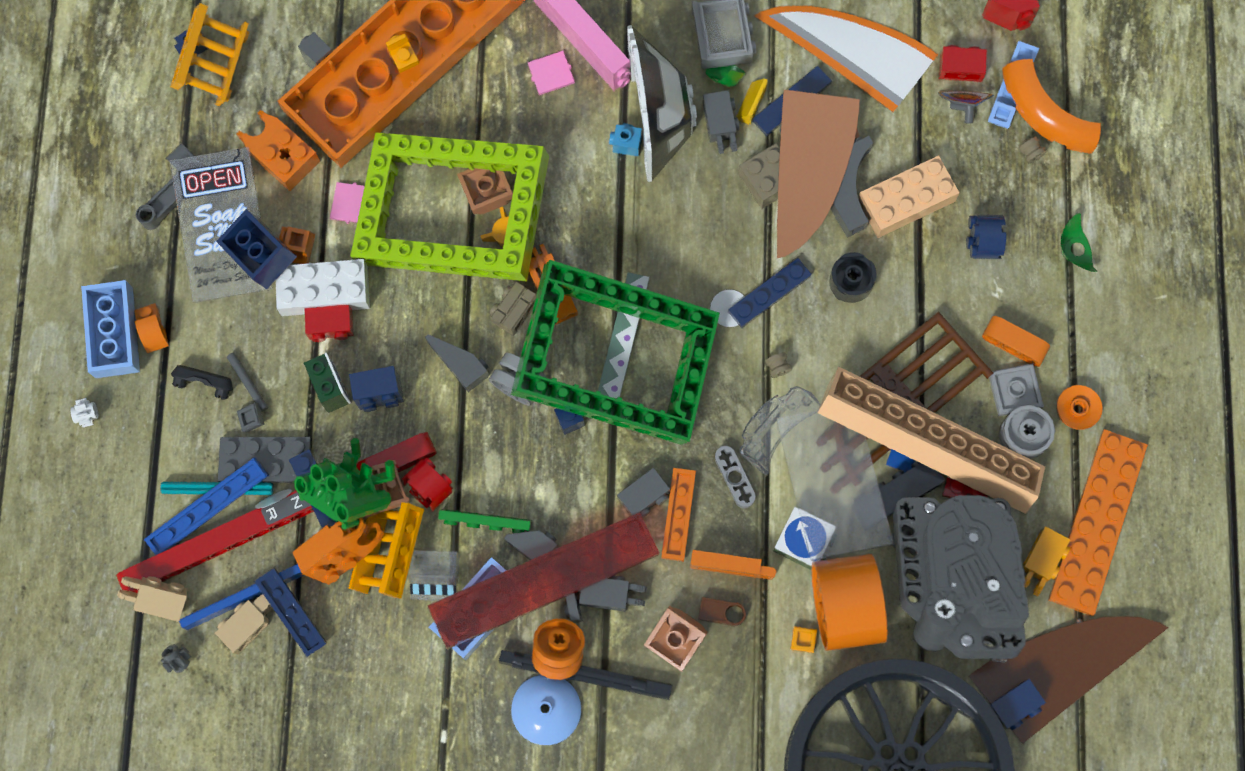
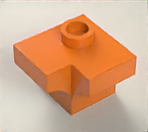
M282 226L279 239L297 256L292 263L309 264L316 234L303 229Z

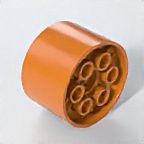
M872 554L812 562L811 573L814 603L824 649L830 651L885 643L887 640L885 602L874 556Z

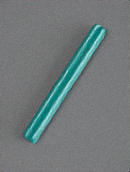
M163 481L160 485V491L162 494H205L220 482ZM260 482L244 495H272L273 484Z

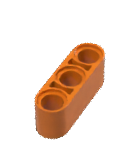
M992 316L982 334V338L987 342L1036 367L1041 366L1050 349L1049 343L998 316Z

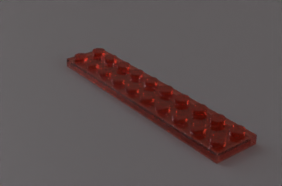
M639 512L427 605V608L444 646L448 650L659 556L660 552Z

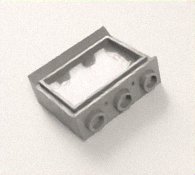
M744 0L692 1V16L694 15L695 32H697L701 69L752 63L753 54H756L755 41H751L750 35L753 34L752 22L747 21V15H749L748 2L744 3Z

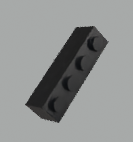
M916 461L911 464L912 469L904 472V470H901L892 476L893 480L885 484L883 481L872 488L874 492L866 496L863 493L853 499L854 504L851 506V510L863 529L867 531L893 515L896 504L900 499L921 498L941 486L945 482L941 473Z

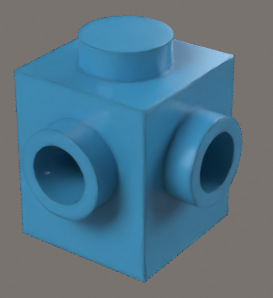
M626 123L616 124L615 132L611 131L609 144L613 147V153L639 156L642 128H636Z

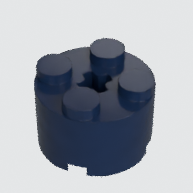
M975 214L974 216H969L968 227L971 229V233L966 238V248L970 249V258L1002 259L1001 256H1004L1006 247V232H1003L1001 226L1006 225L1003 215Z

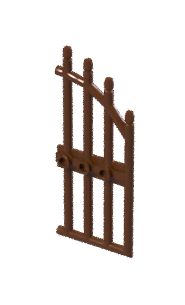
M938 311L859 377L866 380L871 379L874 384L936 413L982 374L988 379L994 373ZM939 324L947 334L896 374L888 364L935 325ZM953 340L961 351L911 391L903 381ZM968 357L976 368L928 408H925L918 400V397ZM835 422L834 426L815 442L820 448L827 444V441L835 437L837 453L820 467L822 473H826L833 466L841 462L846 472V475L829 489L832 495L839 493L842 488H845L851 482L855 488L860 485L862 481L858 476L891 449L881 445L853 468L848 455L864 443L868 437L859 434L845 446L843 430L846 426Z

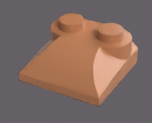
M474 168V170L468 169L457 174L473 214L488 213L507 205L512 200L513 193L503 171L495 170V172H491L486 169Z
M669 606L644 646L682 672L708 632L702 624L680 609Z

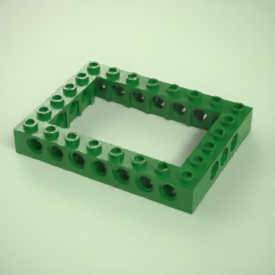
M549 260L543 267L511 395L683 445L690 442L720 313ZM564 295L686 332L667 414L664 410L656 411L643 407L644 404L639 403L636 405L623 401L620 397L612 398L602 395L597 390L592 392L582 389L577 384L569 385L557 381L556 378L548 379L539 376L547 366V361L545 360L549 346L553 342L551 337L554 325L558 322L557 313Z

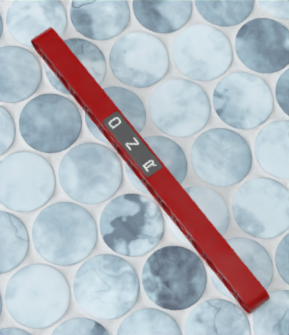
M424 432L359 461L356 467L360 471L361 464L363 463L372 467L385 463L388 460H395L399 473L415 466L420 460L424 461L426 458H432L437 454V451L428 432ZM294 491L272 505L250 511L117 573L116 577L122 590L137 593L138 589L122 584L123 577L141 580L142 577L148 578L151 576L159 578L163 582L314 511L311 505L305 500L301 501L299 493Z

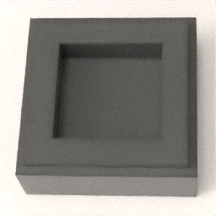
M253 403L237 410L242 432H249L265 425L258 403Z

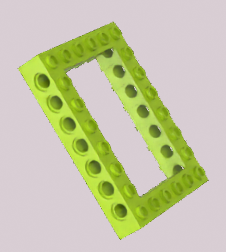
M375 132L350 257L353 260L364 259L367 266L527 281L549 161L547 151L544 146ZM394 162H403L408 165L413 163L427 164L428 167H433V165L448 166L449 169L462 167L469 168L470 170H474V168L486 169L491 172H495V170L509 171L512 174H516L503 249L385 238L387 217H390L391 197H394L393 186L395 176H398V167Z

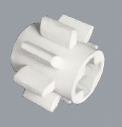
M86 398L76 400V405L70 409L73 422L75 424L79 423L82 427L94 425L93 420L98 418L96 404L94 402L90 403Z

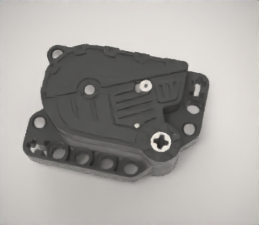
M959 495L942 504L934 498L900 499L893 512L900 605L917 622L914 627V637L917 643L923 649L929 651H941L946 647L955 656L962 659L1016 658L1026 644L1024 624L1029 617V609L1024 586L1025 576L1024 569H1022L1021 542L1019 541L1017 525L1011 516L1009 503L1003 498L991 500L979 495ZM902 531H908L912 536H906ZM904 552H909L914 557L909 558L905 556ZM906 574H912L916 580L908 579ZM908 596L915 597L918 602H911ZM985 644H992L994 648H988Z

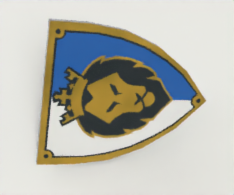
M974 91L938 92L942 98L951 101L950 109L965 111L964 123L967 124L973 123L974 107L994 96V94Z

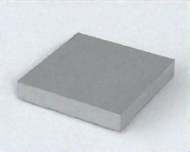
M1033 364L992 371L994 374L989 377L998 417L1009 415L1021 406L1044 407Z

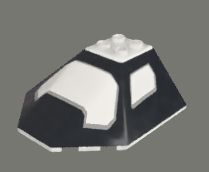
M632 25L627 26L631 82L636 81L644 128L645 170L647 181L652 182L692 135L693 126H696V107L692 101V85L687 84L686 76Z

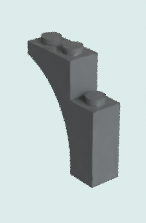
M870 136L865 138L858 137L854 140L842 183L830 208L847 238L866 229L869 222L858 200L856 176L861 162L872 149L873 141Z

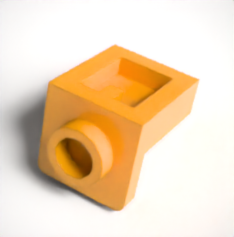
M406 34L393 36L386 42L388 51L399 73L419 64V60Z

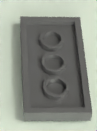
M220 437L218 482H222L251 459L256 458L269 475L261 482L294 483L297 476L289 459L308 449L311 451V438Z

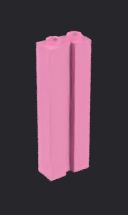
M533 0L614 91L619 87H625L629 83L631 78L629 70L630 60L576 0Z

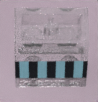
M414 550L409 568L411 600L453 601L458 595L460 555L457 552Z

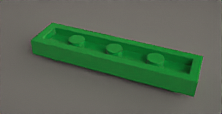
M448 509L439 510L438 519L444 520V524L457 525L458 522L467 523L466 527L480 528V524L489 525V530L503 531V527L512 528L513 533H523L532 527V520Z

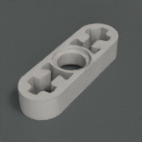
M729 446L718 448L715 453V462L735 503L740 508L746 509L751 507L755 501V492L735 451ZM721 452L731 454L729 462L732 467L728 468L727 471L724 470L728 466L726 461L719 459L722 455ZM733 471H737L741 474L742 479L738 483H732L728 475ZM745 483L746 486L742 489L746 495H751L748 499L749 502L740 501V490L738 489L735 492L733 488H739Z

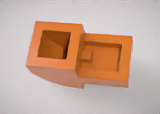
M156 303L134 310L136 321H134L146 352L150 353L168 347L166 331L162 325Z

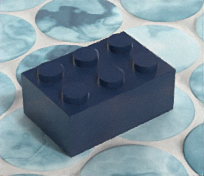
M247 209L216 241L252 280L265 289H268L297 257L258 217Z

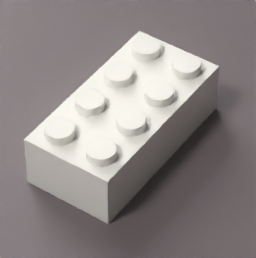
M357 259L289 265L276 279L277 310L281 316L303 315L305 314L304 308L349 305L352 310L370 309L368 266L365 260Z

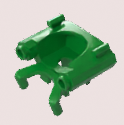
M357 438L350 441L352 452L351 454L344 452L342 463L335 464L329 459L324 458L322 462L312 465L309 473L299 475L294 480L295 489L299 493V499L301 501L305 500L331 519L344 522L341 524L344 530L359 525L358 518L388 508L391 503V495L385 490L376 491L374 485L390 482L396 477L394 461L392 460L385 462L386 472L373 475V468L366 463L361 464V470L359 471L356 465L361 457L360 441Z

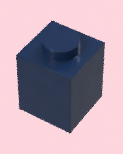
M558 408L554 409L555 416L564 435L585 426L581 415Z

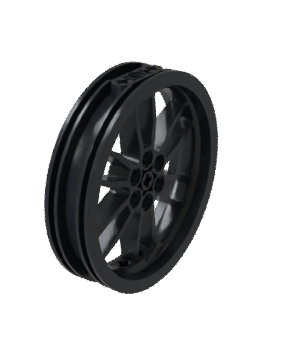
M887 659L866 663L844 672L824 686L807 703L796 720L788 740L784 759V771H805L806 757L839 759L861 766V771H868L870 766H876L879 771H893L899 768L902 771H918L919 769L936 771L954 767L985 768L990 771H1015L1008 737L999 718L987 701L972 686L953 673L929 663L907 659ZM883 681L912 682L928 692L914 713L902 744H898L894 740L886 712L872 687V683ZM862 686L866 689L879 717L884 740L878 743L861 725L846 698V694ZM935 698L948 706L950 712L938 730L921 746L914 741V737L922 714L931 699ZM837 701L842 703L854 729L873 752L870 760L843 753L810 751L808 749L818 723ZM957 712L972 721L985 746L988 762L953 761L936 764L926 763L924 755L946 732ZM884 745L892 749V756L889 759L883 758L880 753ZM907 747L913 748L916 752V757L913 761L905 757L904 752Z

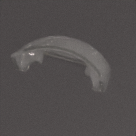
M798 386L790 388L789 392L782 397L774 396L763 404L747 423L742 434L744 442L740 447V454L767 476L769 474L771 458L781 440L800 422L817 414L821 404L812 392Z

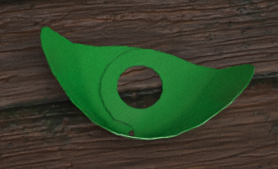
M735 65L706 69V75L709 78L728 87L736 86L746 74L744 70Z
M1078 213L1069 220L1063 229L1061 253L1065 259L1082 269L1097 272L1093 267L1090 244L1081 227V214ZM1074 243H1081L1085 248L1083 255H1074L1071 252V246Z

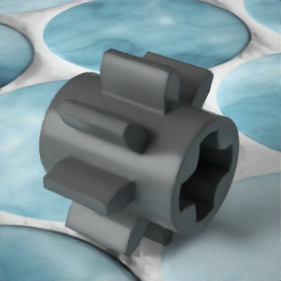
M172 644L162 652L163 659H161V662L168 673L172 670L180 673L189 666L190 661L188 659L191 656L183 644L179 648Z

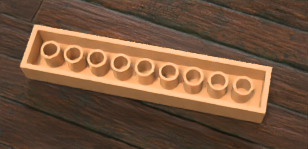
M841 367L837 368L826 388L818 410L819 414L976 489L993 499L1003 498L1012 508L1025 514L1039 497L1045 466Z

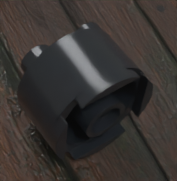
M857 252L846 253L834 263L829 277V285L838 300L855 303L864 300L871 293L877 273L874 263L864 257L865 255ZM849 275H853V278L856 280L849 278Z

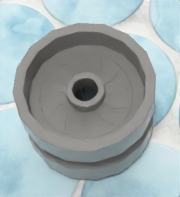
M507 352L499 362L503 370H494L488 380L510 398L524 405L531 406L533 401L511 395L520 357ZM542 372L539 376L547 378Z
M1031 405L1021 406L1012 411L1000 426V445L1032 460L1041 455L1052 443L1055 434L1054 423L1048 413L1041 408Z

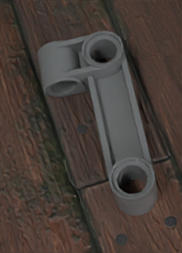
M182 143L165 158L178 171L203 167L201 162ZM179 173L164 185L145 205L140 206L136 210V219L145 229L154 230L158 228L160 222L183 200ZM152 214L151 219L144 221L147 215Z

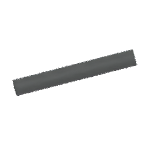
M235 353L229 354L227 356L228 361L254 402L260 405L261 412L267 410L268 405Z

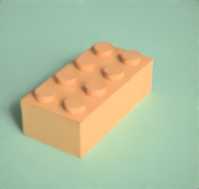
M938 155L860 192L858 200L877 238H880L956 202L959 191Z

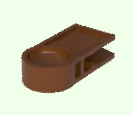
M702 597L698 620L730 625L732 627L739 626L744 622L746 610L741 604ZM737 606L742 610L743 618L740 622L732 623L727 619L726 611L729 607Z

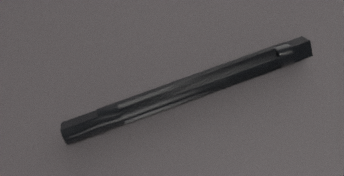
M501 650L500 664L539 673L533 665L532 655ZM582 665L576 674L566 678L670 700L673 685Z

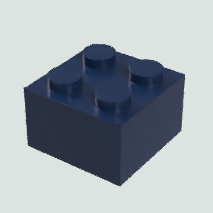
M394 366L349 374L353 401L360 410L371 412L377 410V407L380 406L393 408L399 406V403L404 402L400 375Z

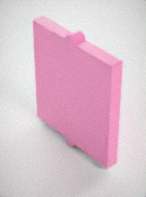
M563 51L528 62L532 74L531 81L535 82L539 95L575 83L570 71L571 65L567 63Z
M337 182L330 219L346 221L347 224L350 222L357 223L364 186L357 185L356 183Z

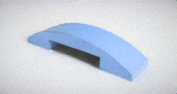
M1018 41L1010 63L1022 59H1033L1034 63L1039 48ZM1003 79L988 122L1008 129L1016 110V103L1011 93L1007 92Z

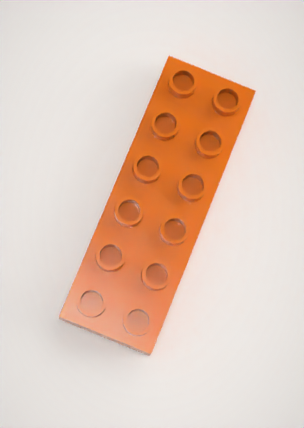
M389 0L278 100L282 111L342 168L374 139L375 132L381 133L525 0ZM406 34L419 60V64L399 73L388 51L386 42L393 36Z

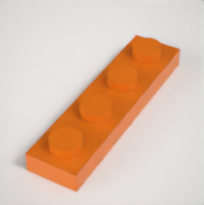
M673 468L661 559L684 562L696 474L694 470Z

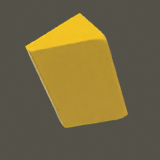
M764 78L751 83L736 115L738 121L748 125L752 123L767 90V79Z

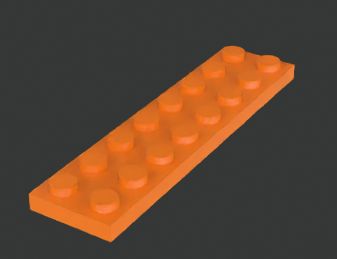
M1105 429L1102 431L1068 539H1070L1068 544L1070 551L1066 558L1060 561V570L1054 580L1048 601L1090 616L1095 615L1148 444Z

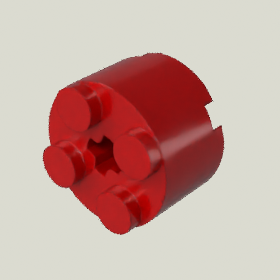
M426 458L424 461L420 460L401 479V482L404 486L409 484L411 495L425 508L430 506V511L433 512L453 493V487L449 477L444 473L440 475L435 470L436 466L434 463Z

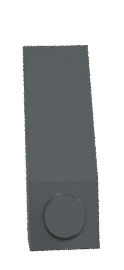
M429 334L425 336L430 347L468 393L489 377L487 371L489 366L481 357L477 359L474 354Z

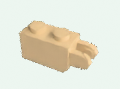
M263 594L254 602L248 600L245 603L243 601L234 609L235 613L229 619L225 618L219 623L215 634L233 653L239 655L269 625V618L266 614L272 609V606Z

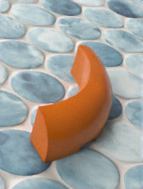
M1033 59L1017 60L1008 63L1002 68L1007 92L1011 93L1016 103L1017 111L1036 132L1051 142L1056 141L1065 145L1069 150L1092 153L1096 149L1100 139L1101 123L1082 120L1060 108L1041 86L1035 72Z

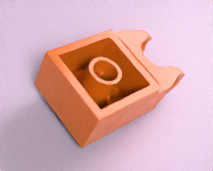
M260 110L258 115L265 123L263 132L257 136H250L239 130L236 135L245 144L250 155L287 190L291 191L320 160L316 152L282 121Z
M363 517L358 518V528L344 530L341 526L344 522L338 521L332 527L326 525L292 553L303 575L329 585L336 582L342 574L354 568L360 560L373 551L384 534L379 523L366 524ZM376 528V537L369 540L367 534L371 529Z

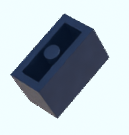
M1027 679L989 705L996 713L1004 730L1010 728L1013 731L1023 724L1021 719L1027 715L1032 718L1042 711L1041 706L1046 702L1031 680Z

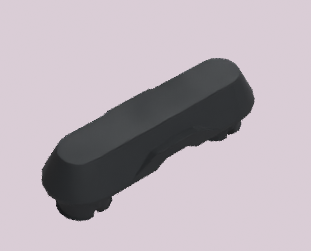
M177 365L171 373L172 377H174L172 383L174 387L185 388L187 381H200L206 386L216 388L214 395L216 398L221 397L222 400L229 398V391L233 390L231 379L225 376L183 365Z

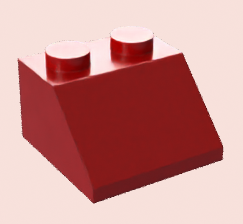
M988 0L982 16L984 19L1010 31L1016 29L1021 31L1031 26L1040 5L1038 0Z

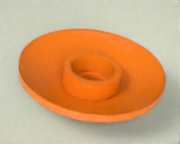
M1074 385L1065 389L1060 394L1056 405L1061 421L1068 427L1077 430H1084L1094 426L1101 418L1103 410L1099 395L1091 388L1083 385ZM1074 406H1079L1081 412H1075Z

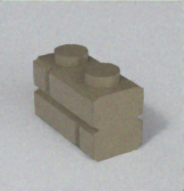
M514 282L512 286L508 285L502 294L503 300L500 304L496 303L490 311L491 322L512 336L515 335L533 309L536 298L534 292L526 289L518 282Z

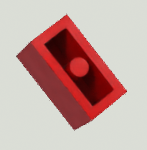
M957 45L943 46L940 54L939 79L982 82L986 74L987 49H981L976 46L969 48H960Z
M349 305L304 308L305 334L309 340L313 342H323L326 338L346 340L349 336H354L353 312Z

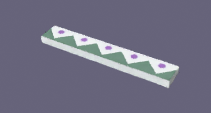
M628 272L625 283L647 290L649 277ZM621 312L617 313L598 391L601 392L600 394L612 398L620 397L640 318Z

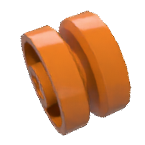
M551 619L539 625L534 633L532 662L535 669L541 675L556 680L570 678L576 674L583 660L585 637L582 630L575 623L566 619Z

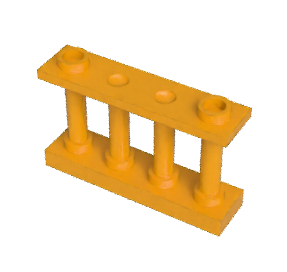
M199 3L194 8L170 87L176 90L187 84L217 95L215 105L220 106L225 101L228 102L232 90L229 87L242 44L246 43L249 36V31H247L249 23L244 22L238 29L210 18L206 14L208 6ZM207 25L235 37L233 47L230 48L203 37V34L200 33L202 26L205 27ZM202 45L229 56L227 67L225 68L198 57L194 53L196 46ZM194 64L224 76L221 87L192 77L191 73H188L190 65L193 66Z
M401 502L399 511L387 510L366 519V524L379 523L383 531H385L387 519L397 520L394 533L384 532L381 541L373 551L360 560L353 568L348 589L368 594L370 586L379 587L378 593L393 598H402L424 512L423 508ZM373 528L367 534L369 540L376 537L377 529ZM382 541L391 542L388 556L378 555ZM376 564L385 565L382 578L373 577Z

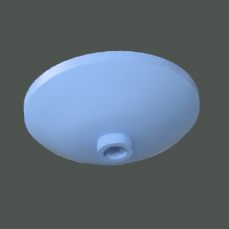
M543 675L534 676L525 681L513 697L511 706L513 723L524 738L535 744L553 745L562 742L574 732L580 721L581 702L574 687L565 679L556 680L549 679ZM544 704L550 707L547 713L541 711V707Z

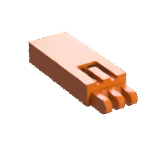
M544 244L539 245L541 254H538L536 247L533 248L532 253L534 257L531 258L529 274L536 290H538L541 279L537 269L540 268L542 273L544 265L549 260L555 261L552 254H548ZM564 295L557 313L558 322L555 325L578 316V311L571 297Z
M698 550L692 551L690 569L769 580L773 579L776 575L775 568L761 566V559Z

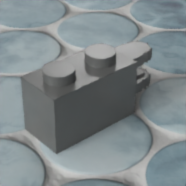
M729 90L703 94L702 103L710 143L716 142L718 154L724 153L722 141L730 140V149L732 152L737 151L736 131H739L738 118L733 116V111L736 110L734 97L730 98Z
M588 573V576H583L579 604L585 607L626 612V605L645 606V601L642 599L627 598L628 591L643 593L647 591V587L629 584V581H625V577L611 576V579L602 578V574Z

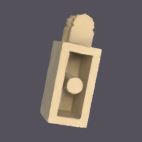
M151 576L148 578L142 577L141 580L131 577L122 578L121 582L123 585L138 589L137 593L120 590L117 594L123 600L134 602V611L179 622L188 589L184 588L182 584L174 582L171 584L164 583L159 578Z

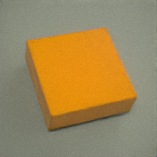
M794 626L790 650L814 653L817 629Z

